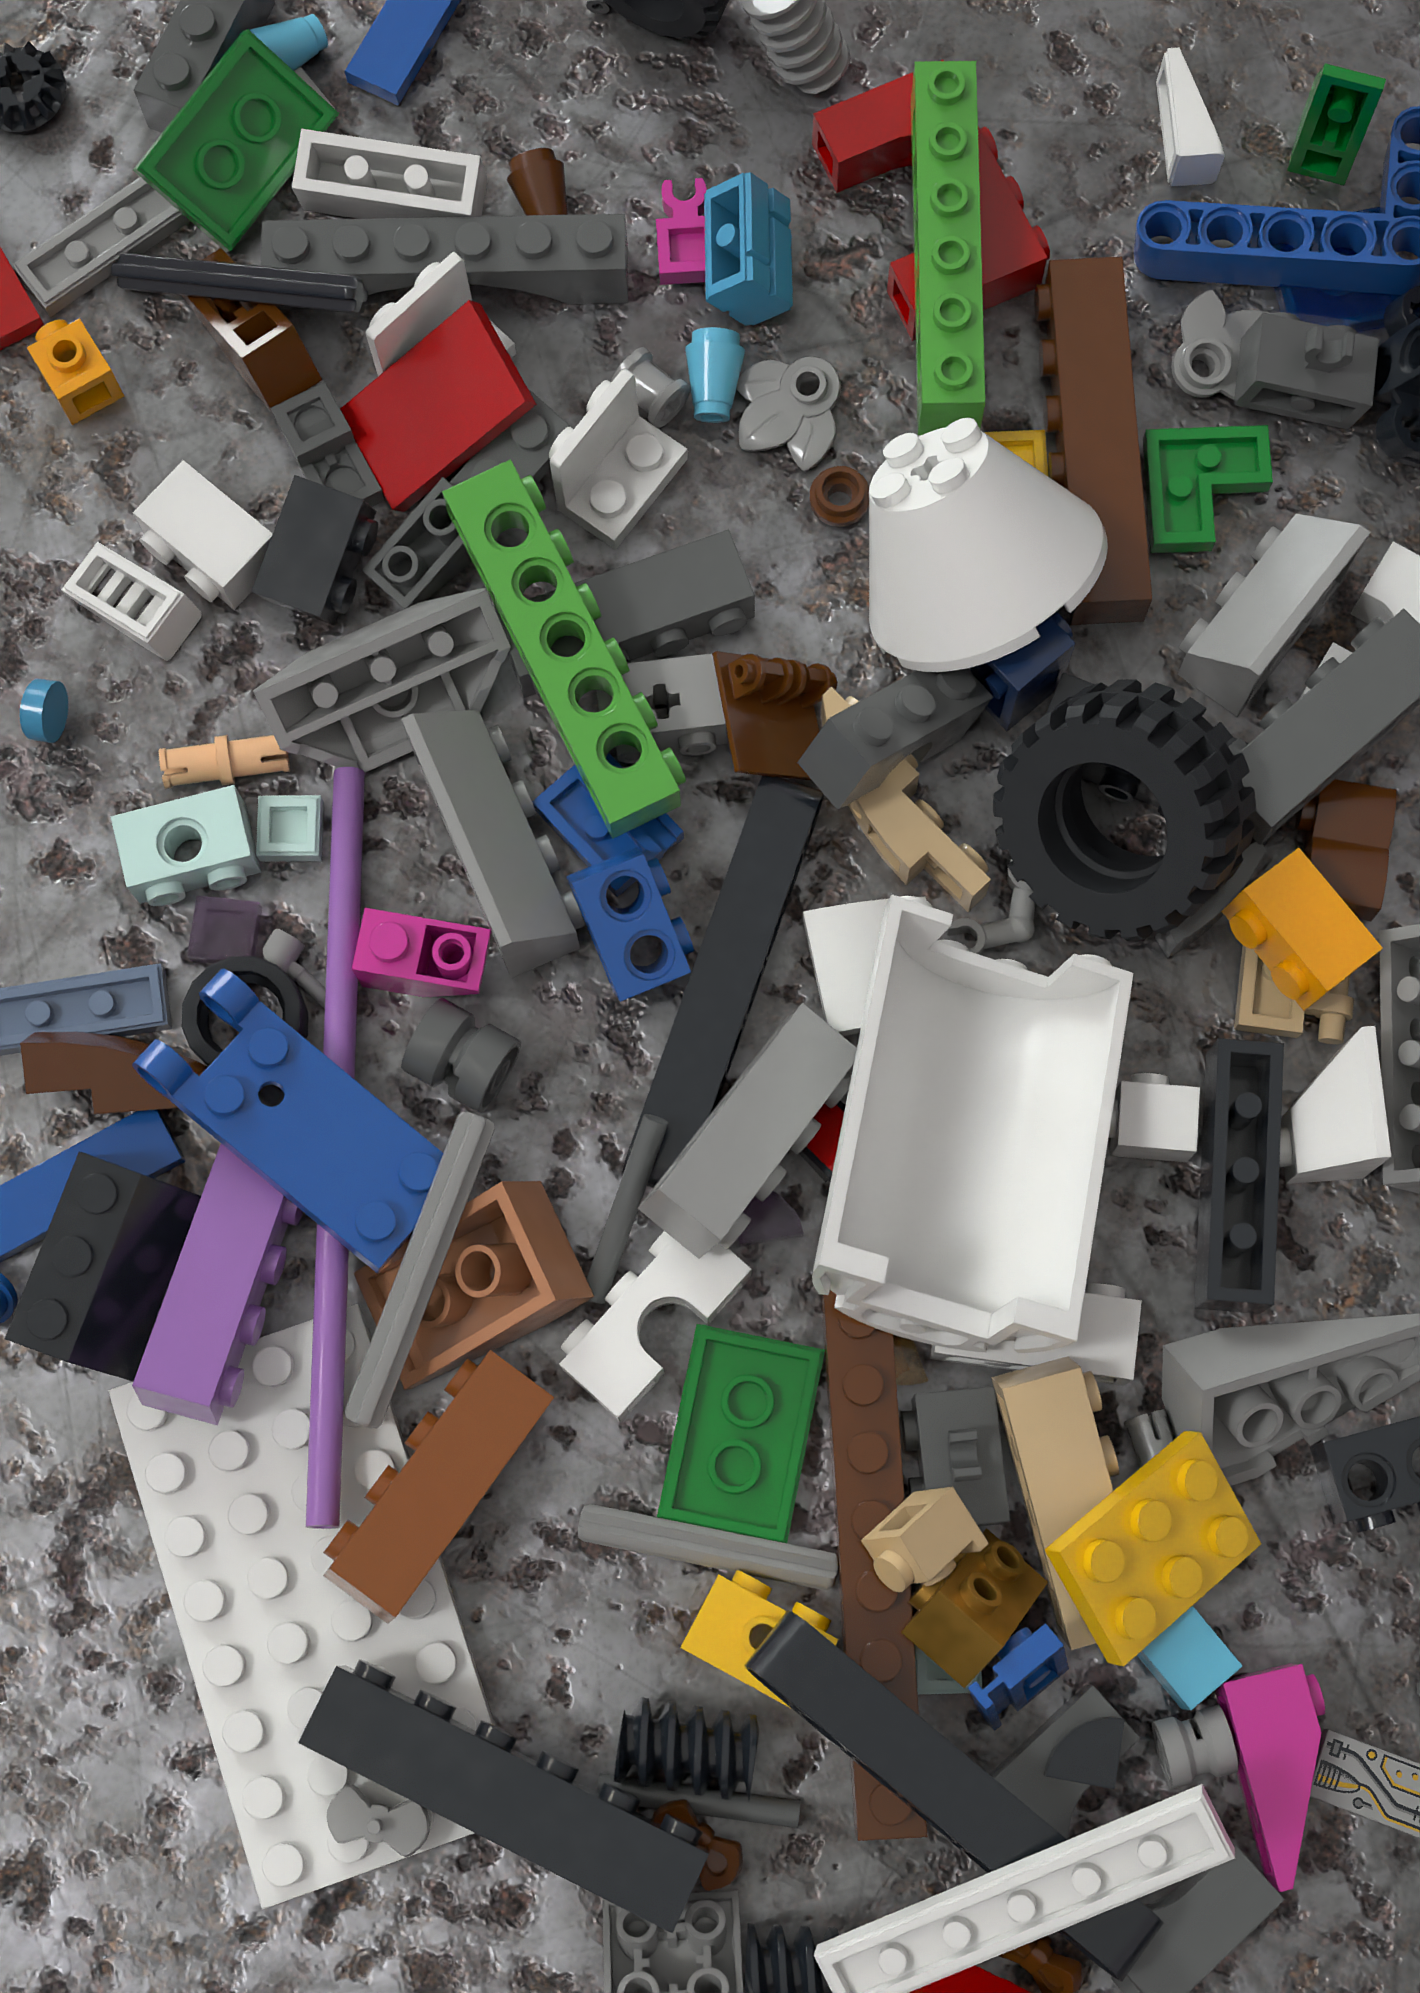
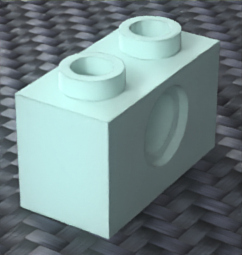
M234 785L110 816L126 887L140 904L148 902L150 906L174 904L185 898V892L207 886L211 890H228L244 884L247 881L246 876L261 873L246 805ZM193 839L202 841L201 850L195 858L186 862L174 860L175 852L183 842Z

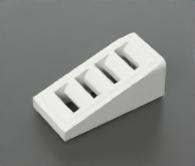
M1180 47L1168 48L1167 52L1164 53L1156 81L1168 183H1170L1171 187L1212 184L1217 180L1225 157L1223 147Z
M99 542L94 545L61 589L75 602L165 661L170 660L197 625L202 615L201 611L184 593ZM111 568L114 569L116 572L97 597L92 595ZM132 581L134 584L131 586V588L128 590V592L125 594V596L122 598V600L119 602L116 608H114L113 605L116 603V601L119 599V597L122 595V593L125 591V589ZM153 595L154 598L151 600V602L148 604V606L145 608V610L142 612L139 618L135 621V616L138 614V612L141 610V608L144 606V604L147 602L150 596Z

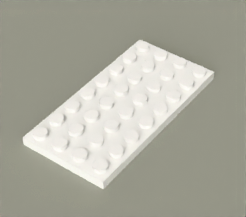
M358 1304L347 1307L339 1528L313 1529L305 1527L313 1319L263 1336L258 1339L255 1346L246 1344L238 1368L244 1369V1380L239 1398L233 1408L224 1406L218 1426L142 1405L132 1387L133 1382L108 1390L262 1909L407 1858L401 1856L384 1841L372 1843L365 1840L364 1837L347 1843H337L328 1828L327 1809L334 1796L346 1785L353 1784L358 1787L372 1805L382 1804L392 1808L409 1800L298 1743L336 1666L346 1665L355 1669L359 1659H362L394 1675L396 1678L391 1686L392 1689L414 1700L419 1691L423 1690L457 1707L452 1717L455 1721L475 1731L481 1720L495 1726L441 1555L397 1617L388 1624L323 1576L333 1562L331 1558L323 1553L347 1520H350L358 1527L361 1525L375 1506L364 1497L385 1468L390 1465L400 1472L409 1459L392 1402L389 1404L382 1425L377 1429L358 1425L347 1419L344 1414L371 1343V1336L363 1311ZM427 1809L430 1819V1832L422 1847L412 1855L474 1834V1832Z

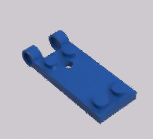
M221 969L199 992V996L214 1014L236 1029L239 1034L200 1076L192 1070L178 1053L157 1039L132 1063L133 1068L152 1088L169 1099L378 1274L413 1234L443 1152L259 1001L256 994L240 978L226 969ZM267 1085H276L282 1089L284 1099L277 1106H266L259 1100L258 1094L260 1090Z

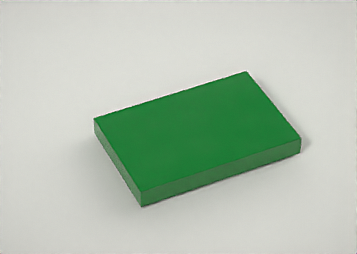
M246 29L223 55L133 171L225 252H231L295 171L301 129L325 132L339 115V112L249 29Z
M696 1324L657 1517L787 1543L825 1350Z

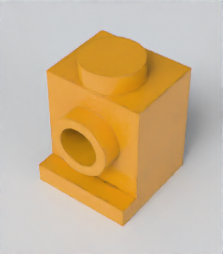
M80 318L70 324L65 320H54L45 324L35 336L37 342L27 347L72 425L125 397L110 366Z

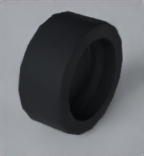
M231 956L209 965L192 981L182 1003L181 1027L190 1049L207 1066L223 1050L213 1041L208 1028L210 1009L200 998L199 992L221 969L230 971L245 984H257L269 989L278 998L283 1011L282 1020L305 1039L308 1036V1010L300 990L280 967L256 956Z

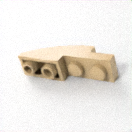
M832 687L829 688L822 695V725L824 726L830 717L859 701L852 696L844 700ZM910 754L889 773L878 788L848 804V807L878 854L905 885L925 869L969 912L987 894L991 879L985 873L988 872L989 868L983 858L971 846L962 843L958 847L941 830L944 827V823L930 805L921 799H918L915 803L910 799L916 793L920 775L915 770L918 767V763L914 756Z

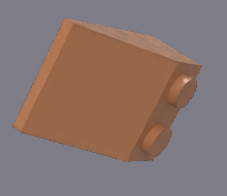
M501 1181L466 1203L400 1375V1381L404 1390L413 1389L461 1366L467 1358L472 1361L487 1354L490 1350L493 1351L538 1330L594 1297L541 1181ZM411 1238L404 1243L378 1274L368 1265L353 1273L376 1326Z

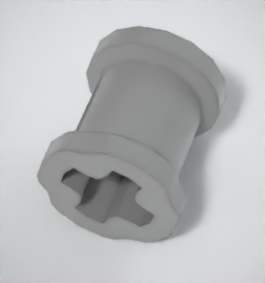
M640 347L621 363L611 382L623 368L633 373L636 380L638 405L648 413V422L656 428H660L669 423L684 406L689 397L691 386L683 379H672L652 362L653 354L646 348Z

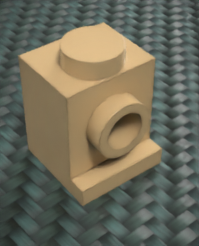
M953 1487L913 1492L861 1540L874 1560V1569L879 1579L888 1588L896 1592H903L913 1583H920L921 1586L925 1584L927 1587L941 1581L956 1567L954 1558L958 1554L980 1552L988 1544L985 1536Z

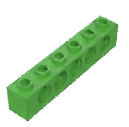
M916 61L914 63L911 93L918 435H924L928 432L945 428L962 418L974 419L981 429L985 407L976 61Z
M510 459L442 491L447 512L612 839L680 807L681 799L678 786L686 782L683 770L670 747L660 752L650 730L658 727V724L643 693L640 692L632 696L624 682L622 675L630 672L627 661L614 637L606 641L602 639L594 623L595 620L602 617L597 602L586 583L575 586L566 566L574 563L573 557L558 528L548 533L539 515V512L546 510V505L532 476L528 475L521 479ZM518 528L528 534L526 540L515 547H505L496 542L498 536L507 529ZM536 582H547L556 588L555 593L549 599L542 602L530 601L523 596L525 590ZM563 636H575L584 642L583 648L577 654L570 657L558 656L550 650L553 643ZM592 690L604 691L612 697L611 704L600 712L585 711L578 705V702L585 693ZM618 745L633 746L641 753L637 763L628 768L612 766L607 762L606 756L611 749Z

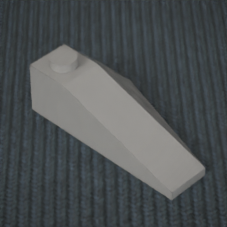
M1420 1313L1220 1328L1163 1345L1162 1400L1175 1438L1184 1431L1201 1432L1230 1486L1258 1478L1277 1466L1273 1456L1304 1438L1311 1446L1328 1436L1325 1425L1353 1408L1357 1407L1358 1410L1368 1412L1420 1381Z

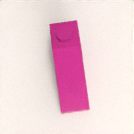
M1296 1663L1231 1677L1214 1690L1218 1705H1220L1224 1712L1234 1741L1238 1759L1237 1776L1264 1877L1278 1892L1291 1890L1294 1886L1321 1738V1729L1317 1716L1325 1714L1323 1695L1315 1675H1305L1303 1664Z

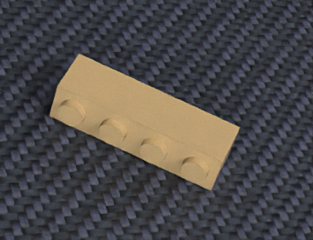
M1067 1356L991 1378L1044 1579L1048 1581L1046 1586L1058 1632L1068 1647L1074 1650L1095 1644L1096 1641L1044 1549L1113 1492L1110 1477L1119 1475V1466L1109 1436L1099 1437L1093 1412L1102 1410V1401L1094 1375L1091 1371L1082 1373L1081 1367Z

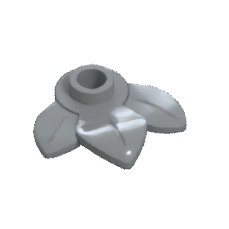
M1208 290L1196 297L1187 306L1182 315L1181 333L1183 343L1176 350L1172 359V375L1177 385L1184 392L1194 397H1210L1220 392L1234 399L1241 338L1263 312L1270 313L1259 310H1241L1226 314L1223 304L1213 290ZM1193 360H1201L1206 363L1209 368L1208 377H1200L1193 371Z
M814 356L800 358L790 365L771 359L764 360L746 369L739 377L736 387L738 392L751 402L745 409L739 424V445L741 449L747 452H756L787 444L798 467L803 472L809 471L825 457L836 437L837 429L831 410L837 404L841 393V381L837 371L828 361ZM807 377H816L820 381L817 392L810 396L800 394L801 382Z

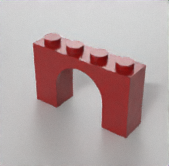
M914 72L813 113L812 146L836 193L888 171L912 166L911 93ZM978 126L984 311L1034 290L1036 284H1042L1046 262L1050 259V249L1042 229L1038 225L1031 227L1023 212L1024 200L1018 183L1014 177L1004 176L997 162L998 151L991 132L985 126L982 128ZM914 253L890 262L887 293L911 340L914 341L916 340Z

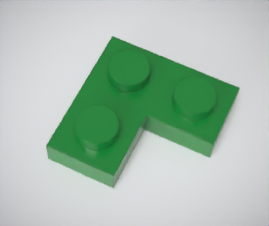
M1268 425L1145 430L1143 453L1150 553L1212 551L1216 542L1212 494L1269 492L1273 478Z

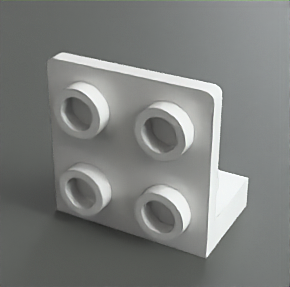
M452 252L441 263L434 262L428 265L419 274L414 287L397 303L390 302L384 305L372 318L366 331V337L378 376L468 300L472 301L464 260L455 252ZM491 321L509 356L513 358L517 354L515 343Z
M623 368L612 382L605 380L595 389L587 404V414L574 429L571 427L565 428L558 435L549 452L558 511L615 550L688 459L686 447L639 416L635 375L626 368Z

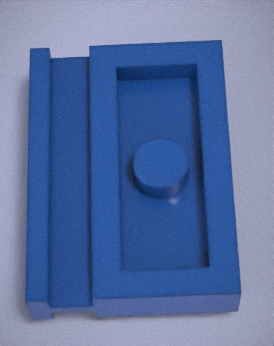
M610 753L607 754L606 760L609 764L616 768H623ZM575 765L532 801L535 811L588 867L636 847L644 853L647 861L656 857L660 860L668 849L684 839V831L667 813L612 839ZM630 876L618 877L609 884L608 889L618 897L636 879Z
M1046 1623L1034 1633L1028 1627H1025L1012 1635L996 1654L1001 1659L992 1667L996 1679L983 1689L976 1681L968 1687L978 1712L994 1731L1002 1725L998 1714L1012 1704L1018 1712L1069 1670L1064 1645Z

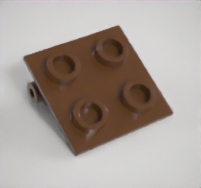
M720 651L712 653L735 773L813 781L797 762L819 733L814 705L822 701V695L829 688L832 687L836 691L838 683L836 675L831 672L828 666L819 663L806 667V664L791 659L762 658L757 654L741 655Z

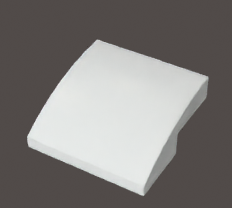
M888 899L848 903L803 911V922L825 1022L842 1036L860 1033L883 913Z

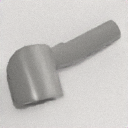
M275 929L263 947L264 960L280 967L293 982L296 981L325 1009L326 988L306 968L296 963L305 945L283 930Z

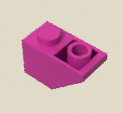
M365 908L352 971L361 986L418 997L479 994L492 931L491 929Z

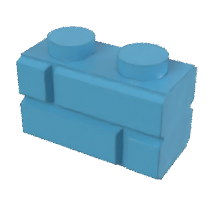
M751 172L741 173L706 190L704 194L706 302L722 312L729 311L730 317L745 326H754L791 310L793 306L792 235L791 229H789L791 222L790 199L775 188L768 189V184Z

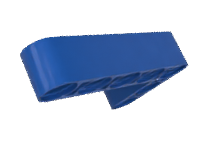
M1420 106L1410 107L1402 111L1394 120L1383 163L1380 213L1170 200L1156 201L1142 210L1136 223L1134 261L1136 266L1146 276L1161 280L1401 295L1409 289L1420 286V204L1413 205L1400 199L1412 197L1420 201V150L1412 149L1405 145L1410 143L1420 145ZM1157 236H1165L1171 238L1173 242L1158 244L1151 239ZM1215 240H1226L1233 243L1234 246L1230 248H1220L1216 247L1211 242ZM1283 243L1292 246L1296 250L1282 252L1272 246ZM1345 247L1352 249L1357 254L1345 256L1337 253L1334 249ZM1401 251L1411 252L1418 259H1403L1396 253Z

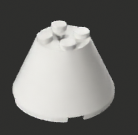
M962 418L945 428L928 432L919 437L915 433H905L894 438L885 446L883 455L886 460L876 471L869 487V623L872 635L883 654L887 652L897 657L902 667L922 672H945L978 666L1008 655L1040 637L1036 626L1053 615L1063 605L1071 613L1090 592L1103 569L1108 549L1107 535L1097 513L1086 502L982 432L974 419Z

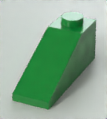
M1325 63L1315 77L1306 101L1287 171L1344 186L1383 92L1386 79Z

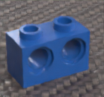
M636 847L566 876L612 991L620 1002L691 973L685 955L695 950L680 916L672 920L669 918L661 897L670 894L671 889L657 857L647 861L644 853ZM621 876L635 878L639 889L635 901L625 908H614L608 905L606 891L609 884ZM646 935L659 937L662 950L659 958L654 963L648 966H638L631 962L630 950L637 939Z

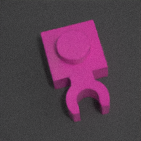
M695 178V195L686 201H681L674 197L671 180H664L662 184V206L669 218L656 219L660 285L705 282V218L702 215L704 214V194L707 188L703 178Z

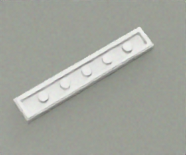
M1200 1784L817 1944L814 1957L832 1993H909L1235 1859V1848L1203 1784Z

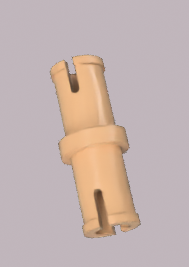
M228 735L215 736V743L159 749L160 769L164 771L162 780L165 789L177 785L220 780L223 786L235 784L236 777L280 771L290 772L288 752L280 749L274 735L229 741Z

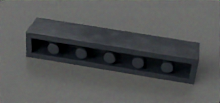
M359 1659L355 1669L346 1665L335 1667L298 1742L299 1744L673 1933L710 1853L709 1848L698 1843L703 1831L667 1813L660 1824L636 1812L641 1800L609 1783L604 1782L598 1793L574 1781L579 1771L577 1767L542 1751L538 1761H535L513 1750L518 1738L488 1722L481 1720L475 1731L455 1721L452 1717L457 1707L423 1690L419 1691L414 1700L392 1689L391 1686L396 1677L367 1661Z

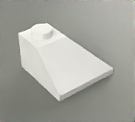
M1375 1026L1361 1027L1334 1054L1281 1117L1279 1167H1284L1286 1184L1363 1179L1391 1157Z

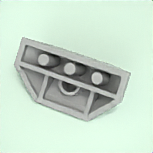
M481 588L419 602L313 649L254 689L253 692L281 750L293 754H301L333 766L356 767L367 772L413 751L401 718L413 713L479 710L481 712L500 666L505 661L511 646L487 590Z

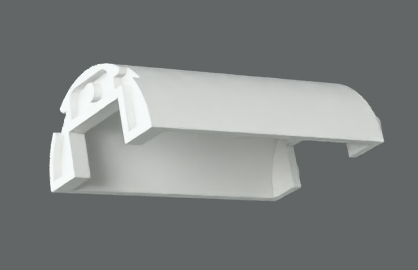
M891 895L883 913L812 1274L814 1288L818 1294L829 1295V1290L837 1295L834 1308L847 1316L884 1332L918 1342L977 1352H986L988 1344L996 1346L1002 1341H1015L1014 1350L1017 1353L1041 1352L1068 1346L1078 1339L1134 973L1112 966L1110 961L1103 957L1089 954H1073L1049 977L1028 971L1027 967L1018 961L1011 959L994 960L969 952L968 948L959 942L938 940L951 926L953 914L935 909L928 901L919 897Z

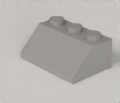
M1297 513L1283 531L1272 526L1251 555L1252 558L1258 561L1247 577H1244L1239 572L1232 576L1215 601L1222 609L1210 624L1200 618L1180 644L1179 649L1186 653L1177 675L1238 717L1345 580L1371 532L1359 524Z

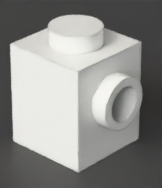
M1154 1073L1131 1075L1130 1082L1121 1081L1115 1091L1108 1137L1111 1138L1110 1156L1188 1162L1197 1152L1200 1087L1169 1085L1170 1078L1168 1076Z

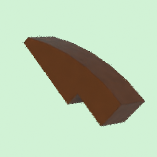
M77 1031L34 1032L20 1043L26 1094L91 1089L94 1114L178 1108L169 1099L152 1088L132 1066V1063L150 1045L148 1043L119 1036ZM180 1055L198 1076L208 1067L196 1060Z

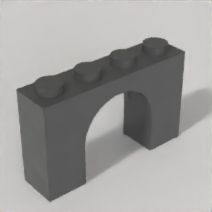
M1085 1684L989 1774L1067 1840H1069V1827L1074 1809L1083 1793L1091 1785L1044 1776V1771L1052 1750L1071 1730L1096 1718H1122L1093 1685ZM1124 1722L1120 1757L1140 1739L1126 1722ZM1233 1844L1235 1859L1186 1878L1166 1896L1145 1904L1164 1924L1122 1982L1114 1977H1111V1979L1123 1993H1189L1285 1899L1237 1845Z

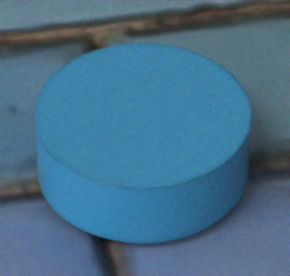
M37 678L26 687L21 700V728L29 740L48 743L56 742L64 731L68 716L67 691L64 684L60 681Z

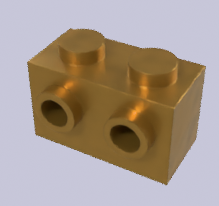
M987 1528L982 1533L988 1544L980 1552L958 1554L954 1558L956 1567L947 1577L931 1586L926 1587L924 1584L915 1592L908 1602L918 1611L901 1632L964 1689L1003 1648L1048 1583L1046 1579L1024 1561L1016 1548L1009 1543L1001 1541Z

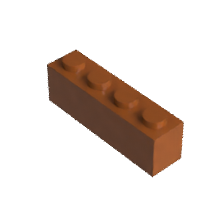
M492 1350L486 1354L479 1365L468 1358L465 1360L444 1389L445 1392L454 1397L439 1418L428 1411L404 1444L414 1450L400 1472L388 1465L364 1498L375 1506L361 1525L358 1527L350 1520H347L323 1552L333 1560L323 1576L387 1624L397 1617L554 1399L551 1394Z

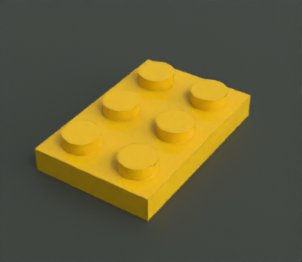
M1184 1431L1044 1550L1107 1663L1124 1667L1261 1545V1542L1202 1433Z

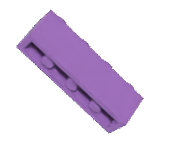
M220 1144L132 1385L141 1404L144 1406L217 1426L224 1406L233 1408L239 1398L244 1380V1369L238 1368L246 1344L255 1346L261 1335L266 1309L261 1307L260 1304L267 1283L276 1285L281 1277L287 1254L286 1247L281 1246L287 1226L288 1224L296 1226L303 1214L302 1210L223 1144Z

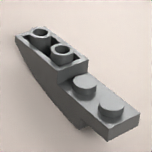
M531 390L529 392L537 405L471 457L450 483L442 477L362 569L366 575L404 609L425 601L472 562L447 512L442 491L510 459L521 479L531 475L540 492L545 488L539 481L551 469L550 449L558 435L565 428L571 426Z

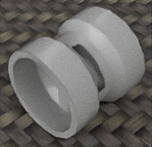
M1220 1705L1199 1709L1194 1718L1180 1721L1172 1716L1152 1721L1155 1748L1164 1777L1170 1789L1190 1785L1196 1775L1208 1772L1215 1777L1238 1773V1759L1234 1741Z

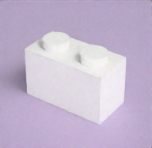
M183 460L133 512L144 532V535L139 540L163 564L167 565L173 559L187 570L188 573L184 576L185 580L203 598L212 602L218 596L235 610L253 589L273 533Z

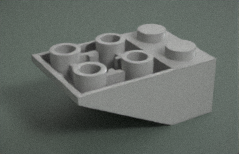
M738 1890L691 1893L673 1933L602 1898L604 1993H744Z

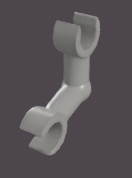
M1008 868L1007 883L1012 890L1009 918L981 925L975 920L960 918L951 923L946 935L971 934L976 940V945L968 950L982 955L984 949L1013 942H1026L1033 936L1035 931L1034 916L1036 903L1029 897L1033 890L1026 882L1022 880L1017 882Z

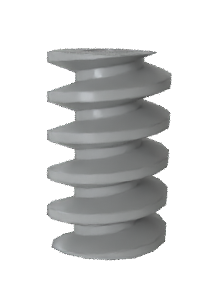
M741 0L744 11L750 16L753 28L759 33L762 45L767 49L769 59L775 64L776 72L784 82L796 85L804 93L815 95L829 89L841 79L848 69L851 56L848 45L842 38L840 28L834 22L833 14L826 5L825 0Z

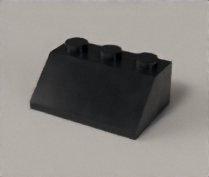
M79 1151L5 1340L71 1364L134 1382L201 1195Z

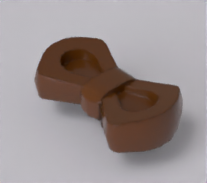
M686 1799L669 1801L661 1805L654 1812L651 1819L660 1824L667 1813L703 1831L698 1843L710 1849L709 1856L699 1875L702 1887L705 1890L721 1889L730 1885L738 1878L743 1865L741 1843L736 1840L715 1836V1831L709 1825L703 1822L699 1824Z
M1049 1936L999 1955V1957L1018 1963L1029 1972L1041 1993H1078L1084 1978L1082 1964L1078 1960L1053 1953L1054 1950L1050 1947L1052 1940Z

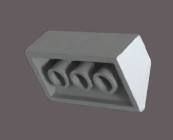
M479 710L413 713L401 718L416 760L489 929L492 931V936L510 977H515L580 949L575 930L585 926V922L571 890L560 895L553 881L551 873L561 869L548 837L544 835L535 839L526 818L536 815V811L523 781L519 780L511 784L506 774L503 763L512 760V757L499 726L496 725L487 729Z

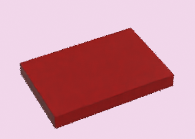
M468 300L341 407L340 410L392 510L405 512L430 492L442 477L446 479L537 404L482 305Z

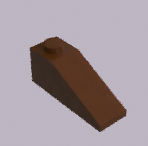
M222 248L202 259L206 261L235 263ZM182 296L247 385L270 411V408L308 390L322 381L294 325L275 305Z

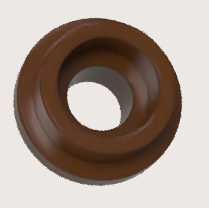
M834 466L822 471L812 482L809 496L811 509L817 518L828 525L836 527L852 525L858 522L869 508L868 482L863 475L850 467ZM835 492H843L850 497L851 501L846 505L838 506L832 504L829 497Z

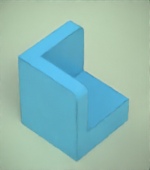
M1193 1606L1137 1654L1177 1705L1184 1710L1195 1708L1242 1667V1664Z

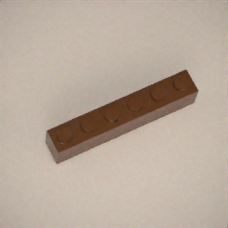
M1123 257L1049 260L1045 283L1036 284L1034 294L1036 321H1046L1047 339H1042L1039 343L1041 377H1051L1052 395L1044 396V429L1046 433L1055 432L1056 452H1049L1048 477L1094 509L1105 529L1108 543L1103 569L1090 592L1071 613L1069 612L1070 625L1144 622L1152 602V588Z

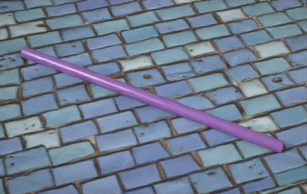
M340 767L334 770L323 1054L355 1079L358 979L352 971V965L360 932L365 772L356 767ZM318 1224L316 1231L305 1527L335 1529L340 1526L349 1250Z

